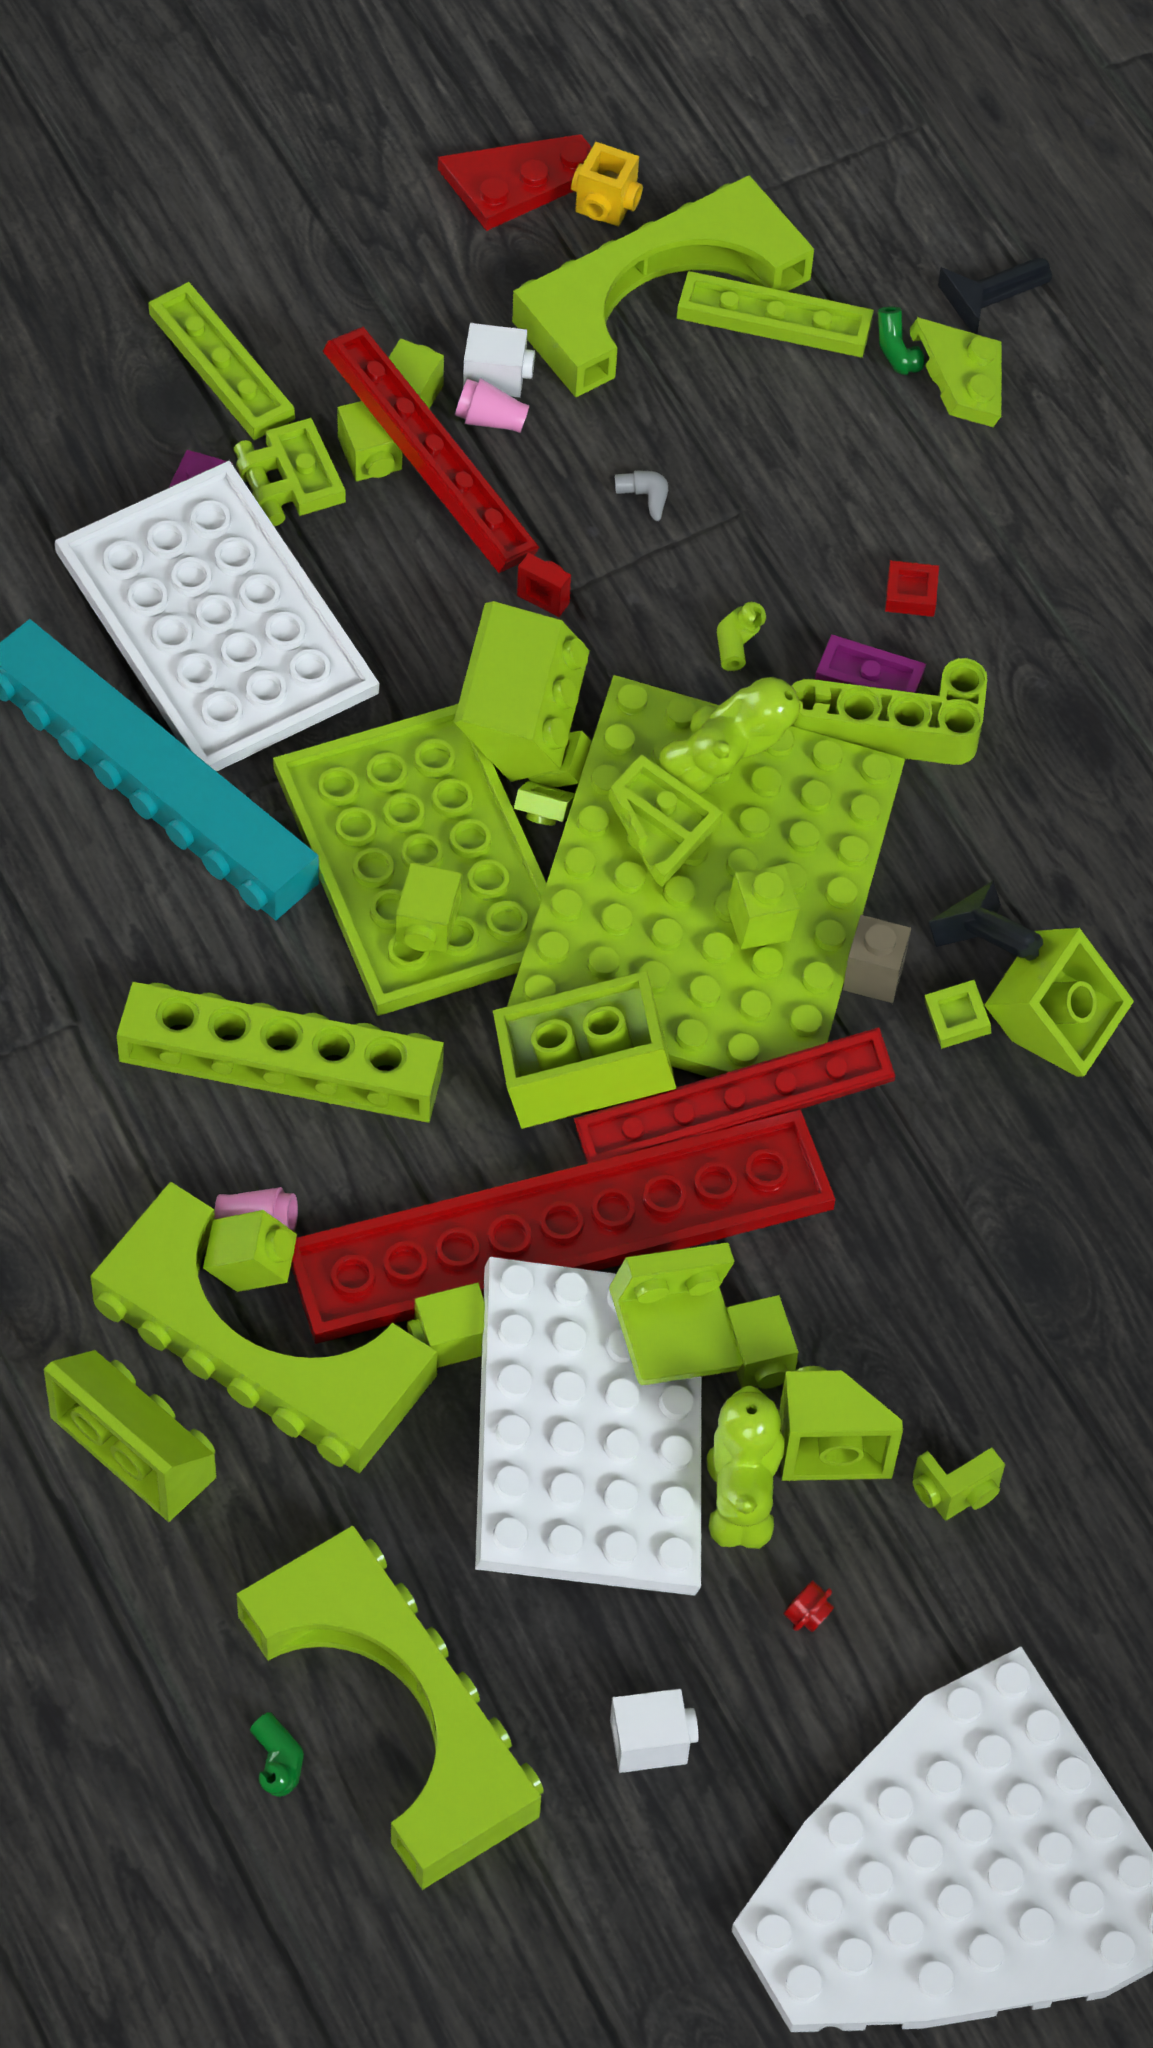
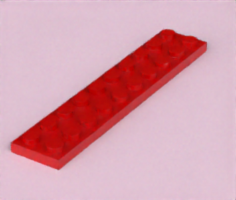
M800 1109L296 1238L291 1269L314 1342L318 1344L387 1326L391 1323L395 1324L414 1319L415 1298L478 1283L484 1299V1270L489 1257L599 1271L622 1265L626 1257L680 1250L834 1210L835 1197Z

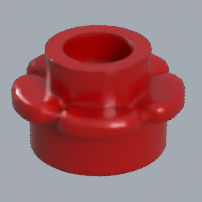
M812 1580L789 1604L783 1615L794 1624L792 1627L794 1631H799L805 1626L810 1632H813L831 1613L834 1606L827 1601V1598L832 1594L830 1587L823 1590Z

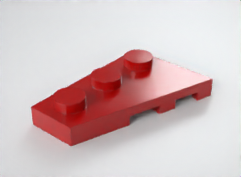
M582 134L440 156L438 157V170L487 231L573 192L571 185L575 171L579 164L585 162L592 147Z

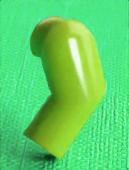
M752 601L747 602L743 606L737 607L719 623L717 627V640L721 667L724 670L736 671L745 666L746 660L743 645L759 632L760 626L766 621L765 610L760 604Z

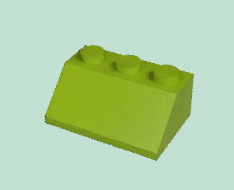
M495 601L485 603L454 723L510 782L561 769L588 662L589 649L562 620Z
M647 970L493 1010L507 1090L521 1129L676 1089L669 1052Z
M93 1350L51 1361L44 1368L51 1419L168 1522L216 1479L215 1449L208 1438L197 1429L193 1428L190 1431L185 1429L175 1420V1413L166 1401L156 1394H152L150 1397L135 1385L136 1380L132 1373L118 1360L114 1359L109 1362L100 1353Z

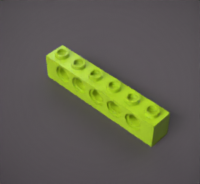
M132 982L117 1032L119 1062L430 1123L443 1072L444 1042L434 1041L423 1034L411 1033L404 1035L383 1031L368 1023L353 1025L337 1022L317 1013H306L304 1015L278 1010L265 1003L245 1004L226 1000L224 997L214 993H202L199 995L175 990L163 983H151L148 985ZM174 1025L188 1026L183 1030L170 1029ZM226 1035L239 1036V1038L235 1040L222 1039V1037ZM278 1045L292 1047L283 1051L273 1049V1047ZM329 1055H339L344 1057L343 1059L337 1061H330L325 1059V1057ZM382 1065L395 1067V1069L390 1071H381L376 1068Z

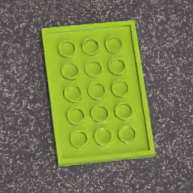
M458 704L273 758L275 774L304 843L319 855V879L377 1016L518 973L547 884L493 763L454 723ZM410 863L462 873L461 903L447 953L436 950L418 951L406 944L396 942V912Z

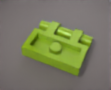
M312 418L267 430V447L255 450L249 440L241 441L235 445L234 452L238 458L236 462L237 470L242 480L249 482L253 491L252 495L273 526H278L284 522L286 517L281 506L292 501L299 516L346 502V490ZM278 469L283 480L270 483L266 473Z

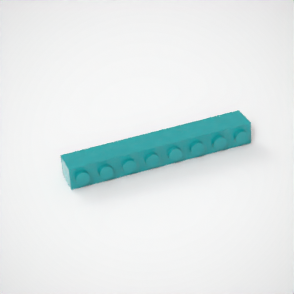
M31 619L27 620L0 642V699L5 702L10 700L22 710L27 721L39 731L45 729L56 738L62 750L74 760L80 758L91 767L98 780L110 790L116 788L126 796L134 810L141 817L147 820L152 818L161 825L177 847L183 850L188 848L202 859L203 865L208 872L219 880L226 879L238 889L242 899L252 909H262L276 921L319 884V855L35 622Z

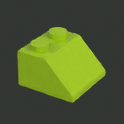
M1080 928L1034 931L1040 934L1043 939V945L1038 949L1039 956L1031 961L1017 956L984 1006L1012 1042L1076 1077H1084L1134 1000Z
M806 1366L796 1371H786L779 1408L781 1418L780 1432L784 1437V1455L780 1463L781 1481L892 1479L903 1433L902 1420L842 1370L827 1371L820 1366Z

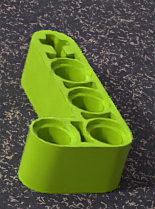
M958 658L950 661L943 670L938 696L815 679H802L792 685L800 701L799 717L792 725L793 727L905 759L962 765L969 762L976 754L984 716L987 672L975 660Z

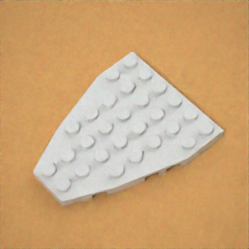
M1019 1647L924 1696L803 1823L733 1923L732 1933L790 2032H817L829 2026L837 2027L842 2031L865 2030L866 2025L901 2024L902 2029H923L994 2017L998 2011L1026 2006H1031L1032 2010L1051 2007L1052 2002L1079 1997H1085L1086 2001L1105 1998L1153 1972V1851L1023 1648Z

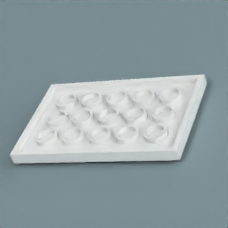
M230 461L55 540V552L176 738L216 772L379 694L380 683Z
M489 1257L484 1270L485 1311L484 1333L482 1336L475 1569L695 1596L701 1587V1376L649 1385H640L638 1383L609 1290V1286L616 1274Z

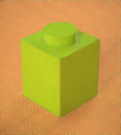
M400 338L388 358L427 407L430 408L443 388L444 355L435 352L427 346L417 345Z
M362 401L337 407L338 439L356 482L372 477H384L392 472L402 470V451Z
M410 863L396 912L397 943L406 944L418 951L436 950L447 953L461 903L462 873Z
M786 865L735 873L726 906L740 949L790 941L800 907Z
M264 1210L214 1219L203 1269L236 1292L287 1283L297 1233Z
M478 1283L415 1298V1318L407 1322L408 1333L437 1351V1368L482 1356L485 1302Z
M772 1296L727 1307L726 1310L743 1361L740 1369L736 1371L741 1388L758 1385L759 1388L767 1389L783 1384L786 1371H795L799 1352L780 1296Z

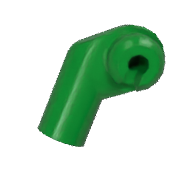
M895 306L878 309L879 346L894 371L901 375L907 376L908 372H920L924 367L923 351L918 346L906 348L902 333V309Z
M268 1712L254 1722L250 1732L268 1752L264 1772L260 1771L259 1783L267 1793L281 1797L293 1791L299 1783L304 1750L272 1712Z

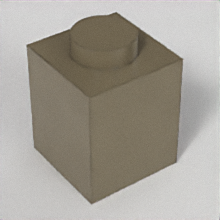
M860 915L848 956L843 991L893 1003L906 959L911 927Z

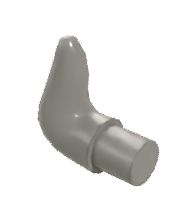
M634 470V473L615 474L616 494H648L649 513L654 521L661 520L663 507L669 491L668 482L665 477L658 472Z

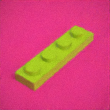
M688 271L678 304L677 319L863 358L874 310Z
M190 282L149 302V315L254 441L266 435L267 430L281 427L295 420L294 406Z

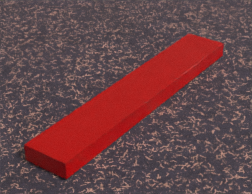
M364 326L329 340L323 349V353L496 571L501 573L520 564L528 553L535 555L540 548Z
M878 1027L680 1086L674 1090L574 1118V1125L588 1164L800 1110L893 1082L896 1076L880 1028Z

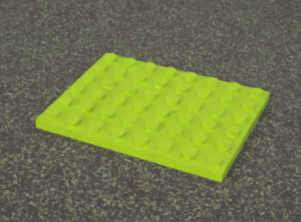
M613 675L507 1007L647 970L672 1067L710 1078L827 1043L845 980L848 956L860 915H863L905 758L791 726L785 731L781 739L768 750L740 759L730 772L716 778L708 790L700 794V796L723 811L721 823L661 887L655 882L608 799L610 787L641 754L661 768L660 753L663 747L674 740H686L693 735L690 728L693 714L704 706L712 705L718 707L719 705ZM785 864L800 907L791 940L740 949L726 906L735 873Z

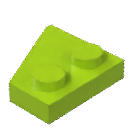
M917 317L910 327V336L913 341H922L930 357L925 366L932 381L940 388V397L949 415L994 427L1001 418L1002 341Z
M642 754L610 787L608 795L610 803L652 877L661 887L721 823L723 816L721 809Z

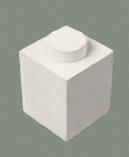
M470 323L464 356L463 388L467 379L479 382L481 378L509 396L520 398L523 378L532 379L535 362V350L527 349V329Z
M681 1689L612 1698L610 1723L619 1773L687 1764L690 1743L698 1742L699 1737L694 1708H684Z

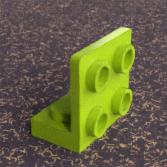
M729 1243L626 1257L609 1286V1290L635 1375L640 1385L726 1373L740 1369L743 1364L742 1357L719 1288L734 1264Z

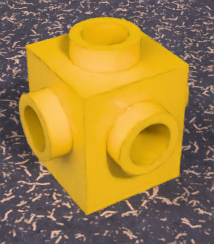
M595 141L585 162L578 165L572 180L571 190L577 192L576 212L593 220L603 221L619 227L627 211H635L642 195L643 185L637 183L639 156Z

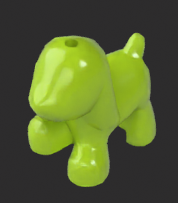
M776 677L761 678L751 686L740 689L718 707L707 705L700 708L693 714L690 728L693 735L686 740H674L663 747L660 753L661 768L699 795L704 793L716 778L730 772L740 759L765 752L776 744L785 731L795 723L799 717L800 701L794 688L786 681Z
M753 1386L741 1388L728 1398L721 1407L718 1428L714 1434V1447L709 1450L706 1459L708 1472L712 1479L717 1482V1509L710 1514L708 1528L711 1538L721 1547L741 1545L746 1548L760 1549L770 1541L774 1530V1517L770 1514L773 1507V1476L777 1472L784 1455V1437L780 1432L781 1418L774 1401L770 1400Z

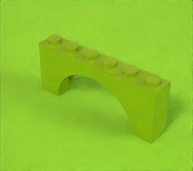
M748 175L734 183L722 185L714 193L695 202H688L682 205L677 211L661 219L647 222L638 230L616 241H608L599 249L577 260L567 261L555 271L538 279L525 282L520 288L513 291L512 322L518 329H527V340L576 398L615 378L618 347L607 330L606 322L615 306L638 286L670 273L708 270L731 274L754 285L789 291L811 279L814 248Z
M170 1181L92 1273L91 1285L96 1308L108 1319L114 1322H120L122 1319L136 1328L141 1338L151 1347L160 1351L166 1348L182 1358L184 1365L199 1378L208 1379L211 1377L225 1386L230 1396L246 1408L256 1406L271 1416L274 1424L285 1434L294 1438L300 1435L313 1443L322 1457L331 1464L338 1467H343L345 1464L360 1474L437 1377V1351L394 1323H391L383 1333L366 1345L347 1353L329 1357L306 1358L284 1355L267 1350L243 1338L232 1330L213 1310L199 1281L200 1265L207 1250L212 1223L215 1219L214 1209Z
M351 1526L238 1592V1617L268 1661L281 1654L303 1648L328 1647L348 1650L363 1655L388 1669L415 1696L430 1724L436 1754L431 1774L421 1794L401 1816L391 1822V1844L423 1890L540 1818L541 1794L544 1793V1789L532 1767L528 1763L520 1766L509 1751V1748L512 1747L511 1740L500 1721L495 1717L488 1720L477 1703L480 1702V1697L471 1679L464 1672L456 1674L446 1660L449 1653L439 1633L433 1627L425 1630L415 1615L418 1612V1608L409 1590L401 1582L394 1585L384 1571L387 1568V1563L377 1544L372 1539L364 1541L355 1527Z

